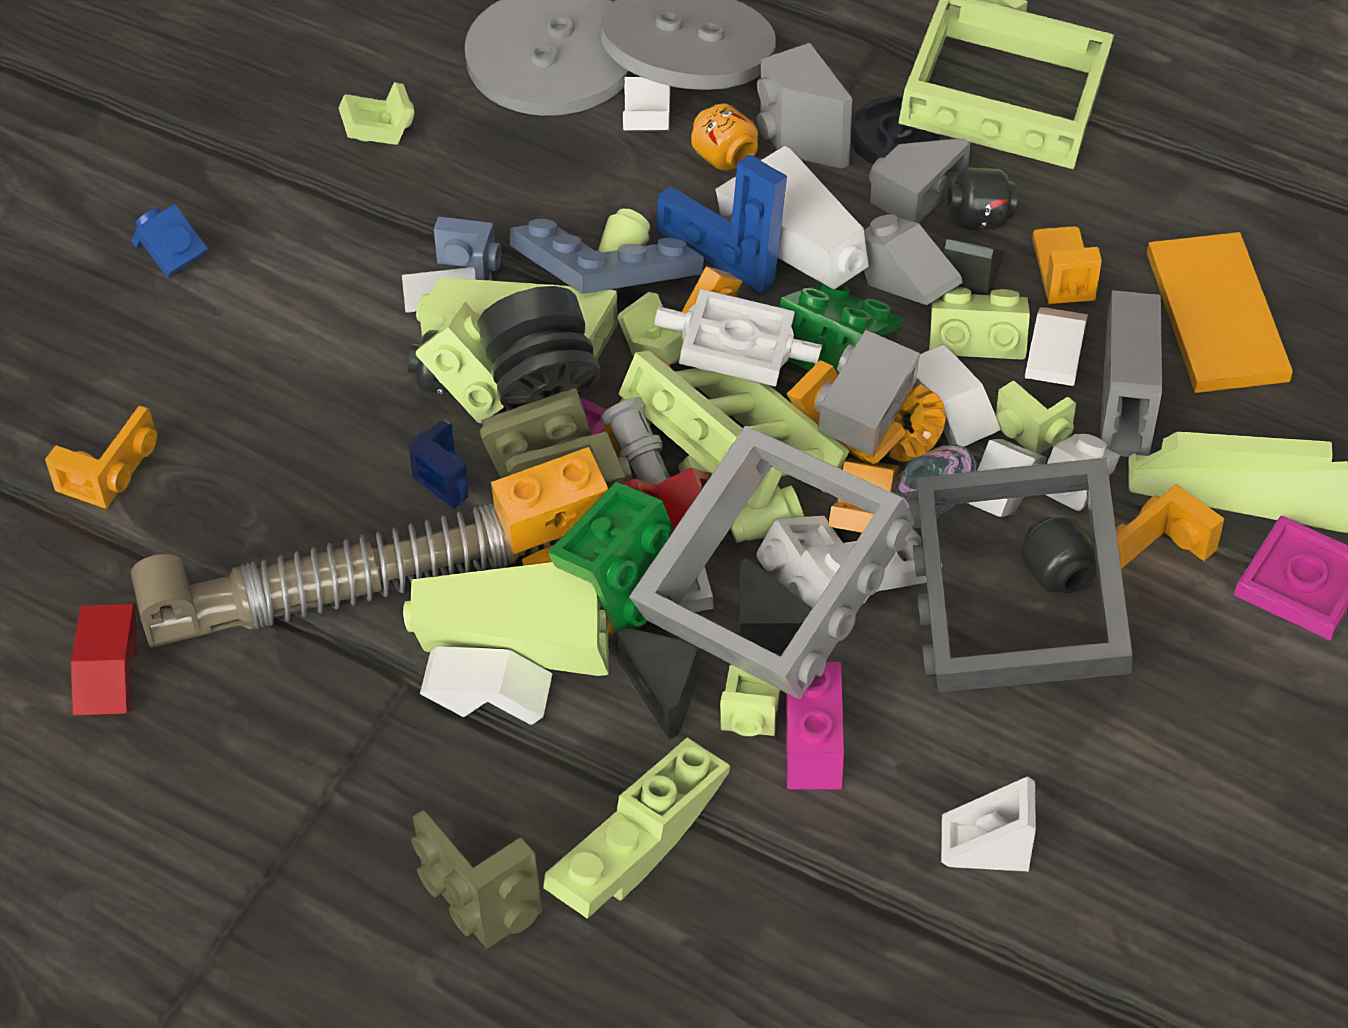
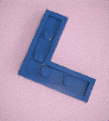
M750 154L737 163L731 222L670 186L658 194L656 231L667 238L683 240L686 242L687 247L704 256L705 261L722 271L731 273L742 280V283L763 295L774 287L787 175Z

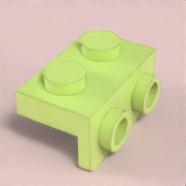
M955 287L931 302L929 350L945 344L955 356L1024 359L1027 352L1030 316L1028 297H1019L1020 294L1018 292L1006 289L993 290L990 295L971 294V290L967 288Z
M464 302L450 313L438 333L418 348L416 355L478 423H482L481 420L493 416L504 406L500 403L497 384L492 377V365L494 363L486 358L478 332L477 320L481 314L474 312Z

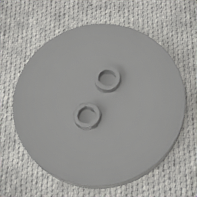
M499 0L476 18L465 40L466 67L477 89L493 102L521 113L554 116L590 109L619 93L625 87V77H633L634 73L628 71L611 58L601 42L602 18L606 8L612 3L611 0Z
M615 0L606 8L603 14L600 33L601 42L606 52L628 71L653 82L686 89H722L752 81L761 75V59L774 55L776 46V35L770 23L757 11L737 0Z

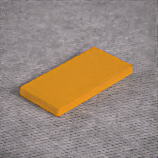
M1240 232L1148 243L1147 256L1195 393L1290 382L1293 370Z

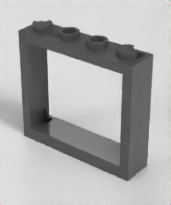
M1107 458L916 478L918 496L908 497L909 511L915 521L912 529L921 528L923 544L913 545L916 577L926 576L928 593L918 594V606L921 626L931 625L933 643L922 644L925 674H936L939 693L1132 674L1133 654ZM1086 490L1106 643L951 658L935 506Z

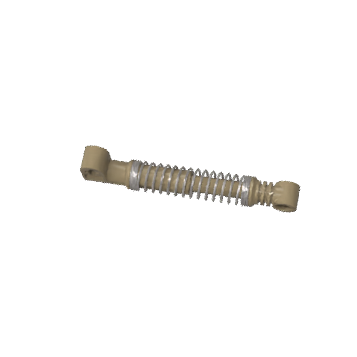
M489 504L488 506L484 505V507L479 506L478 509L474 508L473 513L476 523L465 525L462 513L458 511L459 527L451 529L448 527L446 517L442 515L443 531L435 533L432 531L430 521L426 519L427 535L417 537L414 525L410 523L408 527L411 539L401 541L398 529L394 527L392 530L394 543L385 545L383 536L378 531L376 533L378 547L371 548L370 542L366 541L365 536L361 535L360 543L350 545L349 541L345 539L343 542L344 547L334 549L333 545L329 543L326 552L318 553L316 548L312 547L311 555L301 557V554L296 551L293 560L285 561L284 557L280 555L278 563L269 565L265 559L262 560L260 568H257L254 562L251 564L247 563L245 566L242 564L241 566L233 567L228 576L191 585L189 584L184 562L180 557L171 554H159L144 558L136 563L131 569V578L141 622L149 647L153 648L242 626L247 630L259 629L260 626L264 628L265 625L269 627V625H273L274 617L282 616L288 622L290 620V613L298 612L300 616L305 618L307 609L315 608L321 614L323 605L330 603L333 608L338 610L340 601L346 599L349 604L354 606L356 597L363 595L367 601H371L372 595L375 592H380L382 596L387 597L389 581L391 580L397 591L403 593L405 590V577L407 576L412 583V579H415L413 575L416 574V579H420L421 573H425L426 578L432 577L429 571H433V577L438 576V569H441L443 575L454 574V565H457L460 573L470 572V561H473L478 571H485L486 557H488L493 569L502 568L503 566L507 567L514 565L519 556L526 555V550L513 555L504 529L495 511L494 504ZM562 537L541 544L542 549L550 547V542H553L555 545ZM538 546L530 548V553L538 552ZM481 558V566L479 565L477 559ZM465 562V570L461 563ZM449 566V574L445 567Z

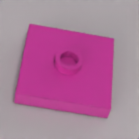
M1280 515L1238 581L1234 596L1331 640L1348 612V545Z

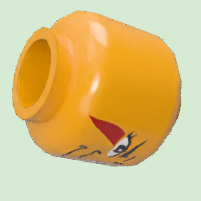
M725 103L718 104L703 110L696 117L691 134L692 146L701 157L716 169L730 171L737 169V163L749 154L752 156L756 155L758 149V130L754 123L734 106Z

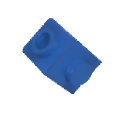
M176 204L162 212L156 207L142 215L136 221L137 228L131 240L136 249L141 246L146 248L167 278L204 256L208 250Z

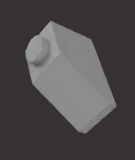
M962 138L899 144L885 158H879L870 171V203L899 218L920 223L945 198L948 184L955 183L958 174L965 168H968L971 142Z
M888 214L877 217L870 223V227L864 230L869 267L864 269L868 286L928 305L962 284L959 272L919 223Z

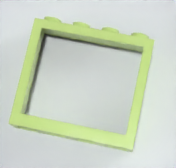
M939 0L905 87L899 124L956 139L963 138L971 143L1074 169L1106 68L1114 34L981 0ZM948 3H949V4H952V5H950L949 9L946 10V8H947V6H948ZM945 37L1089 73L1074 121L928 83Z

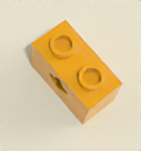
M589 447L491 482L494 508L513 555L563 537L608 490Z

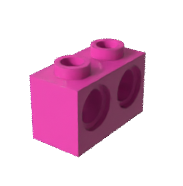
M826 662L822 676H815L800 700L786 693L787 789H842L844 740L841 662Z

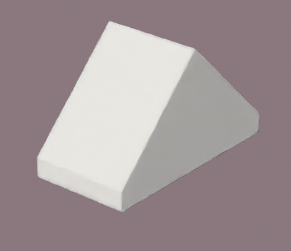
M1027 776L942 814L941 862L948 867L1028 871L1036 830L1035 781Z

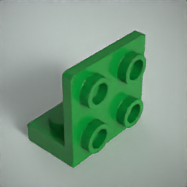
M819 283L782 297L779 308L795 311L792 322L793 338L822 344L818 362L821 360L833 366L838 375L840 372L837 371L844 350L849 344L856 346L865 330L879 336H884L900 329L903 318L890 313L891 308L887 304L873 299L861 300L850 295V289L843 284L836 289H832L823 283ZM788 358V361L809 371L815 366L814 363Z
M616 481L548 551V554L555 567L593 584L617 636V632L625 628L639 630L647 622L629 596L674 532V528L662 500Z

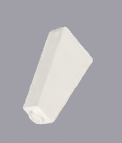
M783 146L761 160L787 175L778 250L779 259L832 289H836L869 267L863 227L790 148ZM736 177L716 188L720 216L730 222L732 221Z

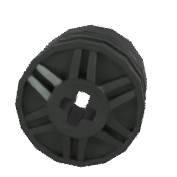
M544 286L513 293L492 304L484 310L477 320L478 332L486 358L494 363L492 365V377L497 384L500 403L508 410L577 388L579 396L593 388L600 379V366L597 358L593 356L592 342L584 335L586 323L577 296L568 288Z

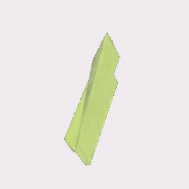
M1176 432L1163 439L1161 450L1149 456L1137 455L1135 453L1129 456L1128 488L1132 493L1161 497L1177 484L1210 508L1278 520L1280 515L1305 526L1348 534V461L1331 462V442Z

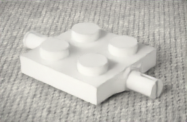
M700 289L696 304L687 313L658 306L654 322L655 327L659 326L682 332L684 343L679 364L771 386H776L780 369L788 361V358L816 365L822 344L793 338L792 322L795 311Z

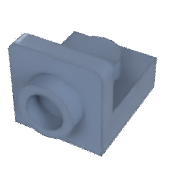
M447 217L437 218L434 227L437 264L474 267L475 280L488 281L491 271H498L501 262V244L494 242L493 223Z

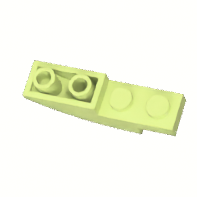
M686 738L619 796L617 811L545 873L543 888L587 919L612 896L621 901L652 871L693 824L729 774L730 765L694 741Z

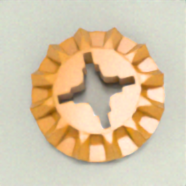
M921 384L911 389L894 418V421L904 427L903 416L910 414L911 427L914 429L913 433L908 429H904L905 435L886 454L895 461L909 462L922 457L921 455H925L926 452L934 447L943 432L946 420L944 403L937 393Z

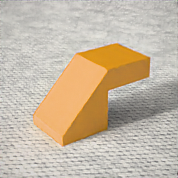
M851 457L844 461L843 466L844 471L889 492L893 490L899 466L879 462L875 465H870L860 459ZM838 498V501L831 506L828 526L863 532L874 514Z

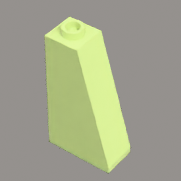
M439 277L430 293L424 294L421 297L416 311V318L420 321L423 338L424 334L429 330L439 331L450 313L464 302L474 312L482 315L484 310L498 300L519 291L544 286L568 288L577 296L586 323L584 335L591 340L593 356L598 360L618 325L617 292L609 289L581 294L571 286Z
M553 562L412 579L411 601H405L403 608L404 621L407 631L415 633L423 650L426 652H430L436 646L509 649L542 668L595 676L609 675L608 617L593 584L555 567Z

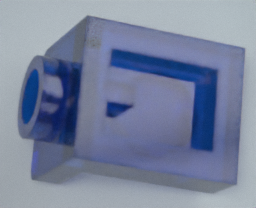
M442 419L429 430L422 431L409 444L412 477L455 509L469 498L466 476L467 468L460 456L455 453L452 424Z

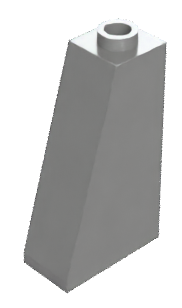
M1112 290L1106 323L1100 439L1107 444V449L1120 456L1129 457L1134 453L1149 456L1162 395L1161 295Z

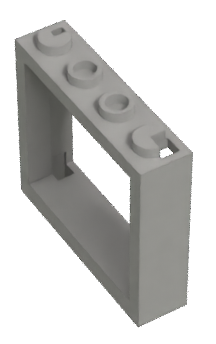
M745 426L629 598L647 621L800 700L815 676H822L826 666V659L837 642L845 639L851 632L855 623L856 613L867 596L873 595L879 589L884 578L885 569L895 553L906 547L907 542L905 538L914 526L915 521L902 497L751 427ZM771 467L874 514L781 657L679 605Z

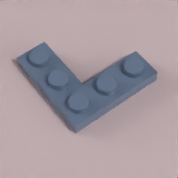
M533 219L529 221V225L510 228L509 245L581 294L701 275L703 272L704 256L687 247L686 242L676 238H663L658 241V244L648 246L623 244L618 247V250L602 253L593 250L581 242L579 237L565 232L552 220Z

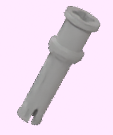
M630 398L615 404L603 412L601 418L604 425H610L621 448L618 454L619 457H626L629 466L632 467L637 478L640 480L658 484L671 478L660 455L662 451L661 446L663 445L660 436L653 435L642 412L645 408L642 398Z

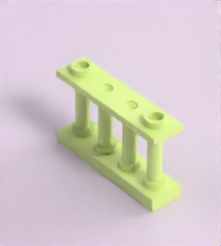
M649 350L635 353L619 391V395L625 400L635 397L642 398L645 404V408L642 410L644 416L711 474L714 473L743 430L742 427L728 416H733L743 426L751 427L840 469L849 453V450L836 439L818 432V424L770 385L759 382L754 383L713 371H703L698 368L674 372ZM695 388H699L701 391H703V392H704L707 396H709L711 399H707L706 397H704V396H703L700 392H698ZM771 467L747 504L754 510L767 507L780 478L788 474Z

